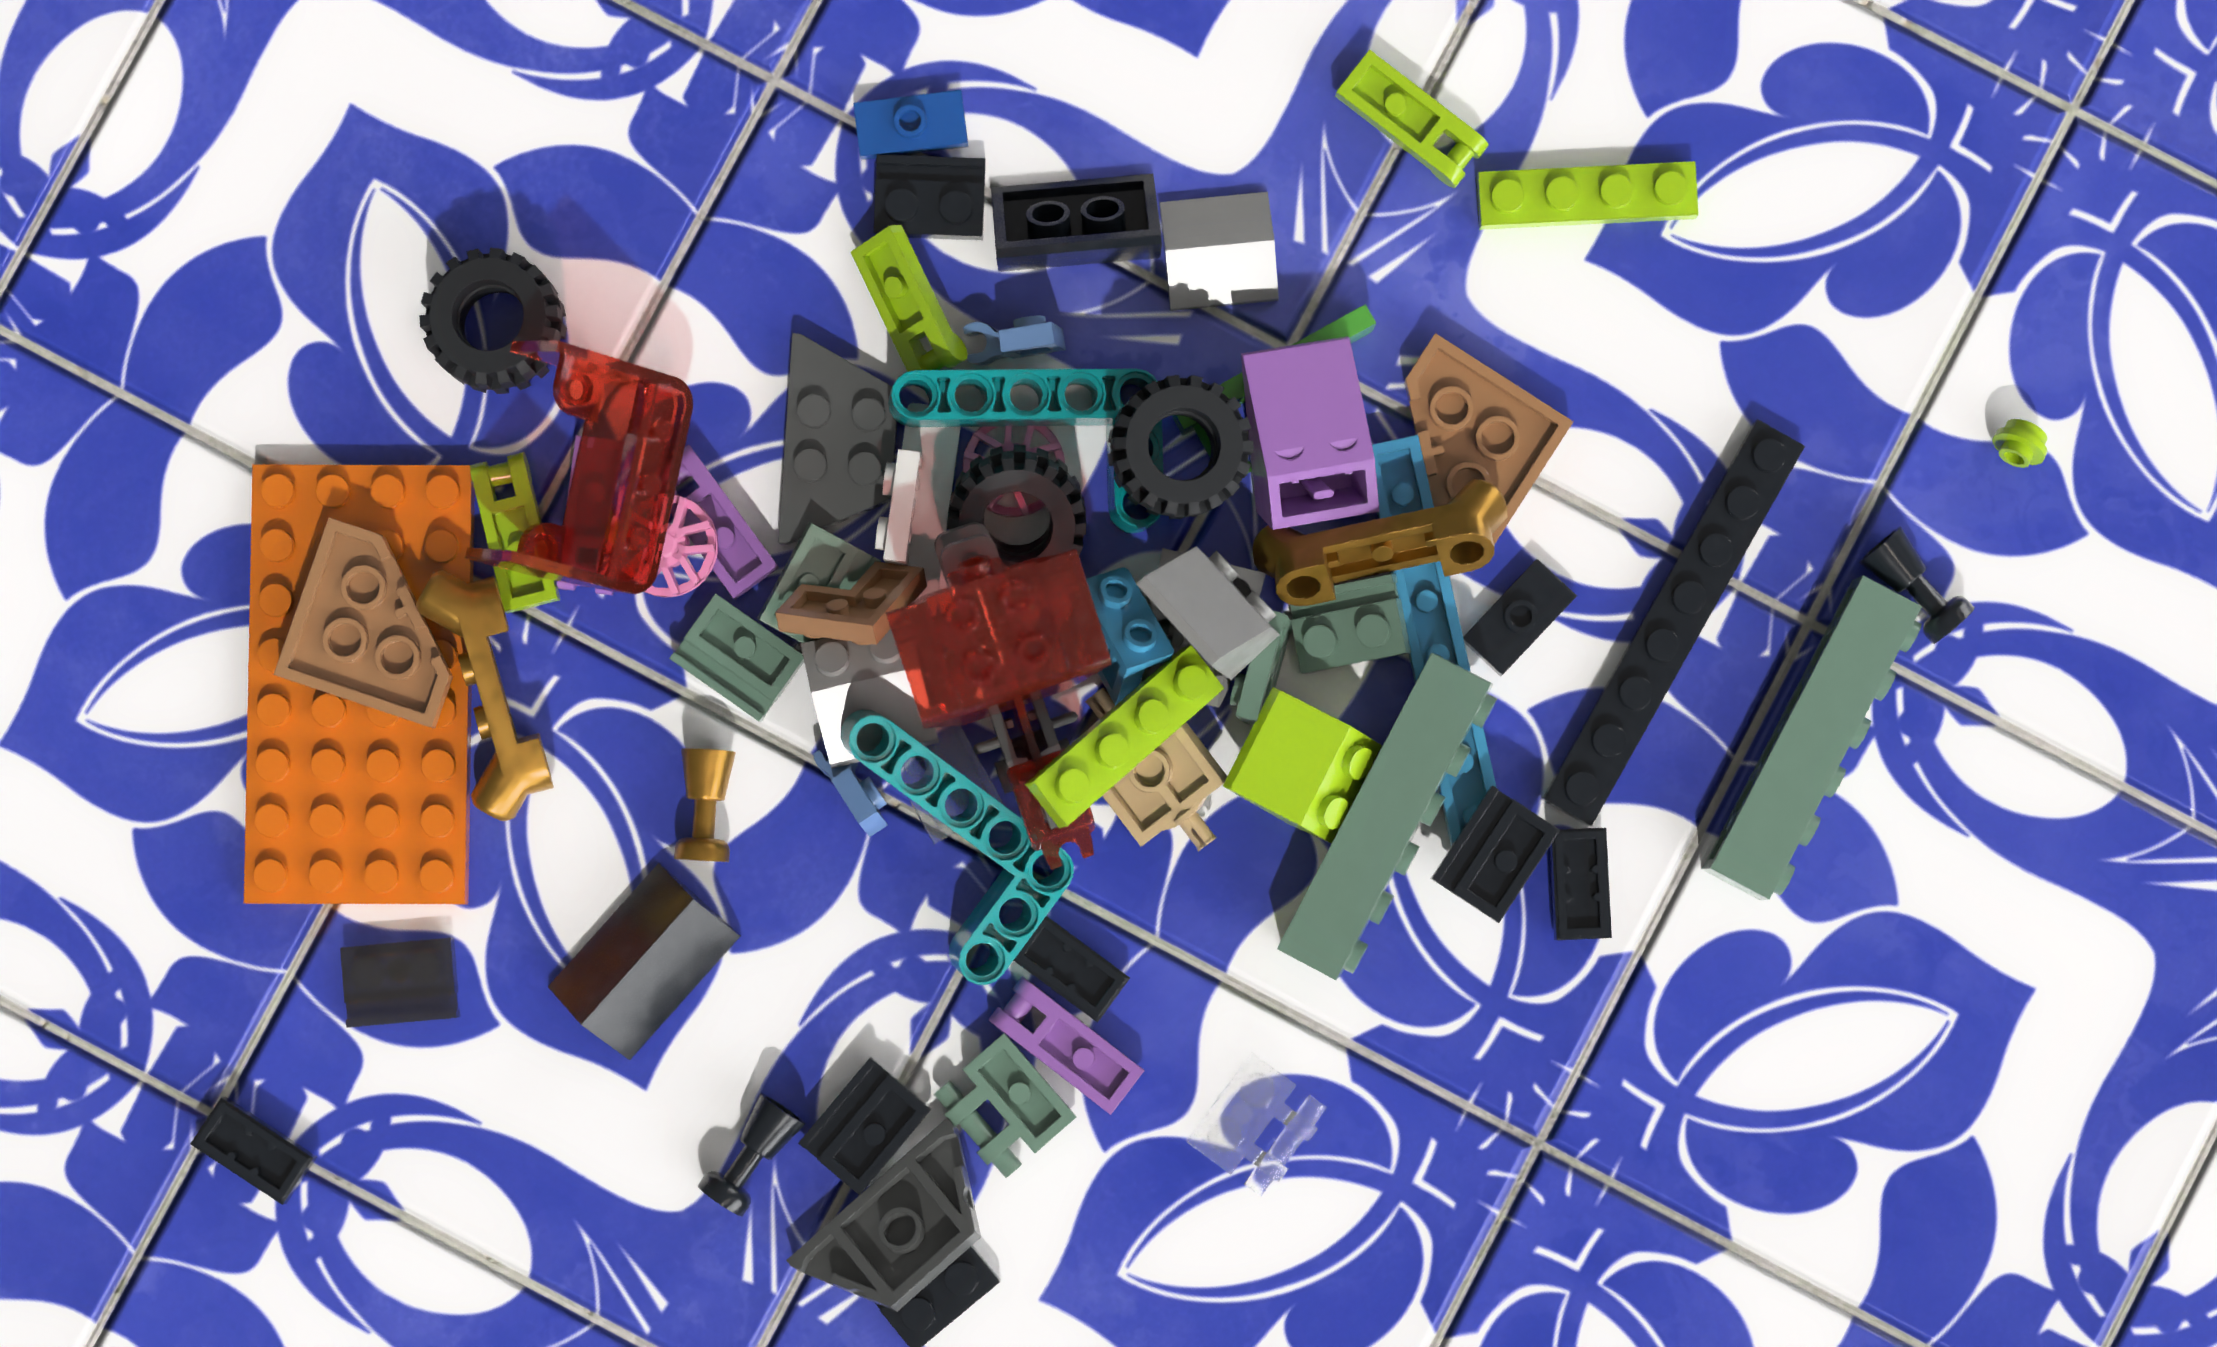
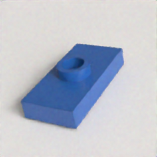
M961 90L853 103L861 160L874 159L877 155H906L969 147Z

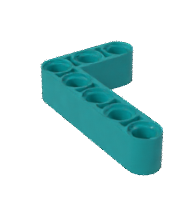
M1136 368L914 370L898 377L890 391L888 406L894 419L903 426L909 427L1106 426L1107 454H1109L1111 443H1108L1109 433L1115 424V417L1124 406L1120 398L1121 387L1133 384L1143 388L1155 381L1156 378L1146 370ZM966 385L977 388L983 395V407L973 412L963 410L956 403L955 391ZM1019 385L1032 388L1038 397L1037 408L1031 411H1022L1016 408L1011 402V389ZM1071 385H1082L1087 388L1092 395V407L1083 411L1070 407L1065 398L1066 388ZM909 386L920 387L928 395V408L920 412L907 410L900 402V391ZM1160 420L1153 427L1149 435L1148 449L1154 465L1163 473L1162 420ZM1107 455L1108 510L1110 519L1123 532L1133 534L1143 532L1154 524L1160 515L1155 516L1149 513L1146 519L1137 520L1132 519L1126 514L1122 503L1123 497L1127 492L1123 487L1118 488L1114 480L1116 473L1113 466H1109Z
M863 709L853 712L845 719L840 735L843 747L848 753L1004 868L960 927L949 945V958L952 965L968 981L977 985H988L996 982L1005 973L1069 886L1074 872L1071 857L1065 850L881 714L873 710ZM869 723H878L882 730V739L879 745L870 751L859 750L856 743L859 730ZM922 756L926 763V771L923 777L915 783H904L901 777V768L904 762L911 757ZM966 789L969 794V804L966 810L956 816L948 815L945 809V801L948 795L954 790ZM1009 821L1012 826L1010 841L999 848L991 847L989 833L992 827L999 822ZM1043 854H1053L1055 858L1053 872L1047 878L1034 879L1032 868L1035 860ZM1020 898L1023 904L1020 917L1015 922L1002 924L999 919V911L1002 905L1007 900ZM987 943L990 948V956L987 962L978 968L967 967L966 955L974 945Z

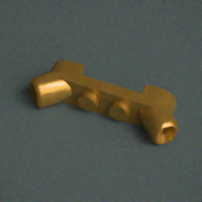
M1472 479L1448 504L1306 535L1290 527L1272 530L1267 525L1254 539V564L1258 571L1266 573V575L1275 579L1276 594L1280 600L1294 606H1309L1336 600L1334 583L1438 561L1441 562L1444 577L1470 572L1482 568L1494 556L1492 534L1508 518L1507 505L1501 491L1496 486L1485 480Z
M444 570L433 572L416 602L418 613L464 638L467 652L458 654L460 667L466 686L477 684L482 705L474 707L473 711L481 739L492 737L496 750L471 793L472 802L476 808L500 821H508L516 817L527 795L553 789L554 785L540 734L537 733L519 739L517 737L489 636L509 630L494 576L467 584Z

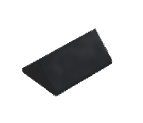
M1153 174L991 187L998 272L1161 258L1162 238Z
M658 863L551 982L548 988L583 1027L628 1060H631L737 942L741 935L664 866Z

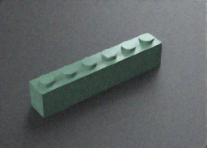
M1864 575L1851 581L1702 870L1758 900H1770L1773 893L1780 896L1784 892L1795 871V866L1789 862L1798 844L1806 847L1819 826L1821 818L1816 816L1815 812L1823 796L1831 798L1844 778L1846 769L1839 765L1848 748L1857 749L1869 730L1871 720L1865 718V715L1874 698L1879 701L1883 700L1894 682L1896 672L1890 669L1899 650L1906 653L1919 634L1922 624L1915 619L1922 606Z
M1431 653L1277 947L1279 951L1334 980L1341 976L1343 970L1352 974L1355 972L1368 947V944L1360 940L1369 921L1380 924L1394 895L1385 891L1395 871L1405 876L1420 846L1411 842L1420 823L1422 822L1430 827L1446 798L1437 793L1447 773L1457 777L1470 753L1471 748L1463 744L1472 724L1480 728L1484 726L1497 701V698L1489 695L1493 683L1435 653Z

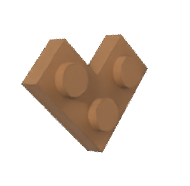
M875 561L850 590L801 584L775 612L779 631L802 634L807 638L824 637L852 641L857 645H877L927 587L924 568Z

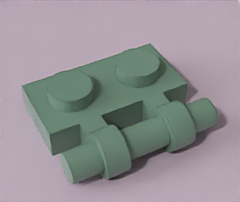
M1005 1033L962 1069L976 1085L965 1097L951 1080L933 1094L947 1110L944 1116L953 1123L954 1127L959 1124L980 1148L977 1151L979 1157L986 1165L992 1162L1005 1178L1009 1177L1022 1165L1020 1160L1008 1148L1021 1137L1035 1154L1077 1118L1075 1113ZM987 1099L1009 1123L998 1134L976 1111Z

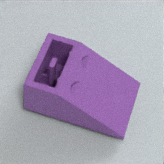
M1346 336L1241 353L1246 413L1251 425V429L1248 430L1249 441H1253L1251 464L1256 512L1272 530L1379 512L1375 457L1350 338Z

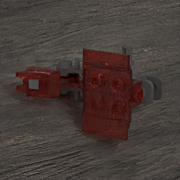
M972 522L944 531L936 537L934 547L947 588L926 594L904 607L886 612L923 728L960 726L990 717L996 737L977 743L973 747V752L975 754H982L997 748L1001 749L1004 760L995 762V769L1004 794L1013 791L1032 849L1036 851L1042 850L1051 870L1062 866L1059 849L1066 842L1076 843L1083 859L1093 856L1094 850L1090 833L1095 830V822L1091 808L1089 807L1067 827L1058 828L1025 785L1070 745L1067 738L1058 741L1054 729L1073 723L1078 719L1077 713L1073 711L1050 718L1043 698L1069 690L1112 664L1078 552L1075 548L1057 555L1033 558L1005 567L999 557L994 541L986 527L981 523ZM1032 703L1034 710L1026 713L1024 705ZM1013 709L1021 736L1010 739L1007 729L1014 727L1012 718L1003 720L1001 712ZM1037 719L1040 729L1033 732L1029 720Z

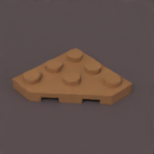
M1435 333L1404 381L1415 434L1419 437L1433 505L1437 507L1448 504L1472 479L1485 480L1493 484L1501 491L1506 501L1508 517L1492 534L1495 545L1574 421Z
M328 518L274 675L434 729L436 728L453 679V675L425 617L418 613L417 601L386 537Z

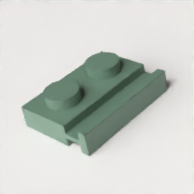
M809 522L757 619L779 630L775 612L801 584L850 590L875 561L881 562V560ZM782 632L801 643L824 638H807L802 634Z
M1396 574L1335 585L1336 600L1309 606L1290 605L1293 619L1291 620L1301 674L1411 653L1402 602L1398 596Z
M716 593L690 628L678 649L669 658L760 723L804 663L803 654Z
M1274 611L1276 616L1269 623L1280 635L1249 663L1247 674H1237L1231 693L1230 705L1237 706L1235 716L1243 721V723L1252 726L1257 721L1272 687L1276 688L1292 630L1289 617L1277 611Z

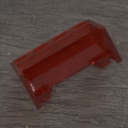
M559 340L512 341L510 352L557 366L553 383L554 399L564 413L585 420L562 526L553 523L533 524L522 534L517 552L467 547L465 559L538 578L618 593L639 594L646 591L654 583L658 574L692 416L693 397L689 387L683 380L675 376Z

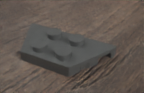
M792 333L778 537V543L781 545H789L796 542L802 536L809 522L822 529L825 527L829 528L848 520L853 515L863 511H870L891 502L892 496L883 495V481L886 463H895L897 421L891 415L888 406L892 386L802 334Z
M948 1118L942 1121L786 1261L791 1267L801 1273L898 1312L981 1238L958 1128L954 1127Z

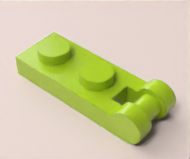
M1370 49L1336 91V98L1425 165L1440 181L1451 188H1456L1464 178L1465 172L1463 169L1472 157L1478 159L1489 146L1488 142L1477 131ZM1443 133L1455 142V145L1447 155H1444L1434 147Z
M902 225L886 227L850 252L907 372L914 370H940L944 367L952 369L967 359L966 346L962 339L952 331ZM925 336H927L932 347L928 352L920 341Z
M525 453L507 456V462L491 466L488 465L487 461L470 465L471 478L504 611L508 614L561 600L532 485L531 471ZM513 483L516 496L497 501L495 487Z

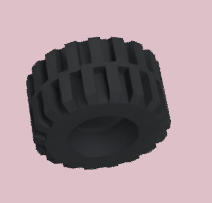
M490 248L489 254H483L479 249L466 251L468 259L461 262L455 256L446 262L450 269L443 276L436 271L430 280L435 286L432 293L424 292L421 304L426 308L425 315H419L420 328L426 332L427 337L423 338L427 349L435 356L434 360L452 377L463 385H469L474 390L486 393V390L489 389L497 394H507L511 387L517 386L520 390L532 386L529 381L531 378L538 375L542 379L550 371L546 365L551 358L558 361L562 352L558 346L560 339H566L567 327L563 324L562 318L566 316L563 303L557 296L558 292L535 264H530L525 257L515 252L511 256L506 254L503 249ZM508 293L515 296L521 302L524 313L522 327L515 339L503 348L492 351L477 350L471 346L465 336V320L471 307L479 299L489 294Z
M1179 375L1167 376L1158 382L1155 380L1134 394L1114 420L1116 421L1110 430L1108 443H1111L1110 453L1107 454L1109 466L1114 468L1116 473L1114 480L1118 488L1123 487L1129 494L1127 499L1135 506L1140 504L1147 508V513L1155 516H1169V519H1182L1184 517H1195L1204 514L1223 504L1227 498L1233 496L1239 489V483L1242 478L1247 476L1251 466L1248 464V458L1253 453V441H1249L1247 432L1251 429L1248 417L1242 418L1238 411L1241 405L1236 398L1229 399L1222 393L1225 388L1215 382L1209 385L1202 382L1203 377L1193 375L1188 378H1179ZM1182 415L1193 419L1205 430L1211 445L1209 464L1195 478L1175 480L1167 477L1157 469L1150 457L1148 449L1149 435L1153 427L1160 420L1168 416Z
M1014 444L1013 451L1003 452V448L1000 446L991 449L990 456L982 459L979 455L971 461L970 469L966 473L961 472L956 480L954 492H951L947 529L950 530L972 522H978L985 526V510L995 498L1009 492L1028 493L1041 500L1049 510V527L1041 537L1028 544L1011 545L998 540L988 531L996 545L1008 587L1031 582L1030 576L1039 574L1040 578L1072 567V559L1074 556L1079 557L1083 548V537L1086 535V508L1080 484L1075 475L1070 476L1068 466L1059 458L1056 462L1051 460L1048 451L1037 447L1036 453L1026 451V445Z

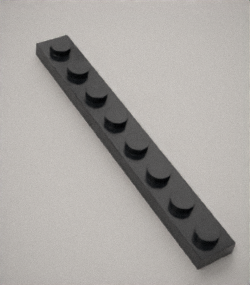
M1758 419L1752 424L1541 800L1588 827L1593 825L1805 448L1804 445Z

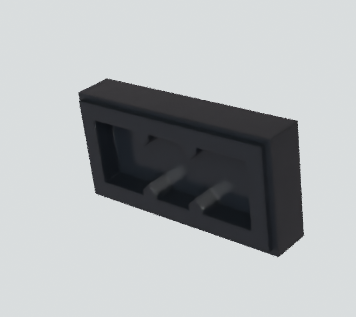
M1536 559L1463 636L1464 643L1501 677L1577 595L1542 562Z
M1606 828L1559 829V833L1550 845L1554 940L1612 938Z
M1047 916L1013 960L1097 1023L1130 979L1129 976Z
M226 1096L220 1098L190 1143L282 1205L287 1204L317 1156Z

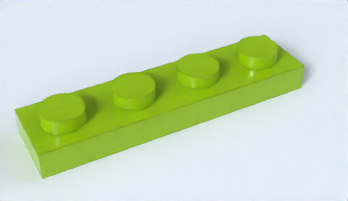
M1695 161L1478 172L1476 175L1479 230L1696 219L1699 215Z
M1192 645L1182 647L1172 656L1171 660L1166 661L1025 783V785L1058 828L1067 827L1217 696L1224 687Z

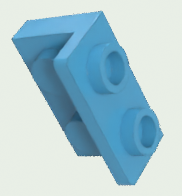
M1125 567L1078 581L1079 590L1074 592L1067 620L1115 705L1140 684L1145 668L1171 660L1174 653V648L1139 587L1136 585L1130 571Z

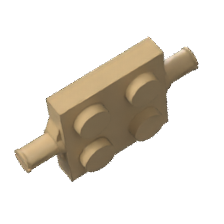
M1105 688L1100 689L1085 701L1099 719L1115 706ZM1186 722L1109 789L1103 797L1140 846L1146 844L1161 831L1180 825L1199 852L1215 840L1217 836L1213 834L1197 811L1202 807L1207 796L1224 784L1227 775Z

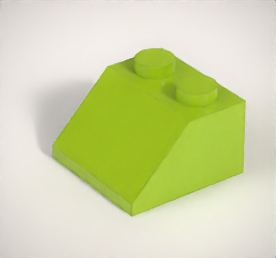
M1272 687L1258 715V719L1255 721L1222 787L1283 822L1332 844L1382 745L1352 726Z

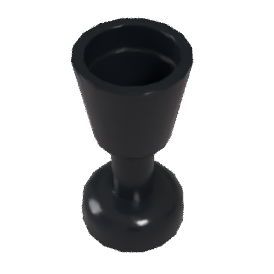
M1901 526L1892 531L1859 561L1862 566L1897 593L1906 589L1917 603L1922 606L1930 616L1924 622L1923 633L1932 644L1937 643L1948 635L1975 609L1962 596H1955L1946 601L1922 575L1926 571V566Z
M760 1093L740 1137V1141L745 1146L725 1175L711 1171L702 1178L697 1185L698 1188L727 1210L743 1217L751 1204L750 1194L743 1188L763 1157L771 1160L806 1123L774 1099Z

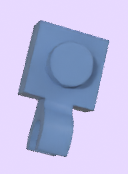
M1041 315L1013 320L1014 328L998 330V332L983 322H972L963 327L964 334L968 336L983 334L986 337L987 344L985 349L980 353H972L967 356L968 362L978 366L988 365L1000 358L1011 357L1016 359L1066 350L1063 329L1053 322H1046L1045 316Z
M820 750L813 753L815 763L826 776L831 778L832 783L858 824L869 837L888 826L879 811L887 803L870 777L861 782L857 778L855 770L858 762L831 769L830 763Z

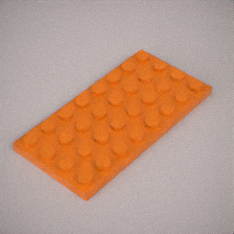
M252 464L244 864L245 904L468 905L472 685L466 686L458 659V654L467 652L464 638L425 617L453 675L435 729L276 676L274 672L328 518L386 537L416 601H418L433 572L444 570L467 584L473 582L475 490L471 478L470 465Z

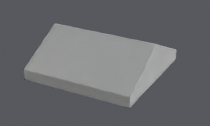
M1268 192L1159 203L1170 311L1279 300L1275 240Z

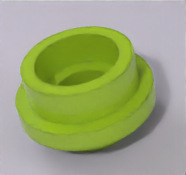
M2022 419L2008 420L2005 427L1997 429L1992 439L1994 447L1999 451L2000 458L2015 467L2025 468L2029 465L2041 464L2048 452L2045 446L2048 440L2046 433L2037 425Z

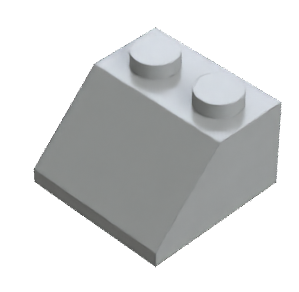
M1196 546L1147 574L1136 585L1213 668L1232 680L1280 635L1269 623L1276 614L1255 591L1245 597L1232 582L1239 574L1218 551H1215L1208 557Z
M909 618L898 620L893 627L896 628L910 623ZM891 629L877 645H857L852 641L822 638L801 644L810 691L831 769L860 762L843 747L840 735L845 719L853 712L861 709L873 710L881 714L924 746L939 743L917 644L899 651ZM869 723L859 730L856 740L859 750L870 751L879 745L882 739L880 725L878 723Z

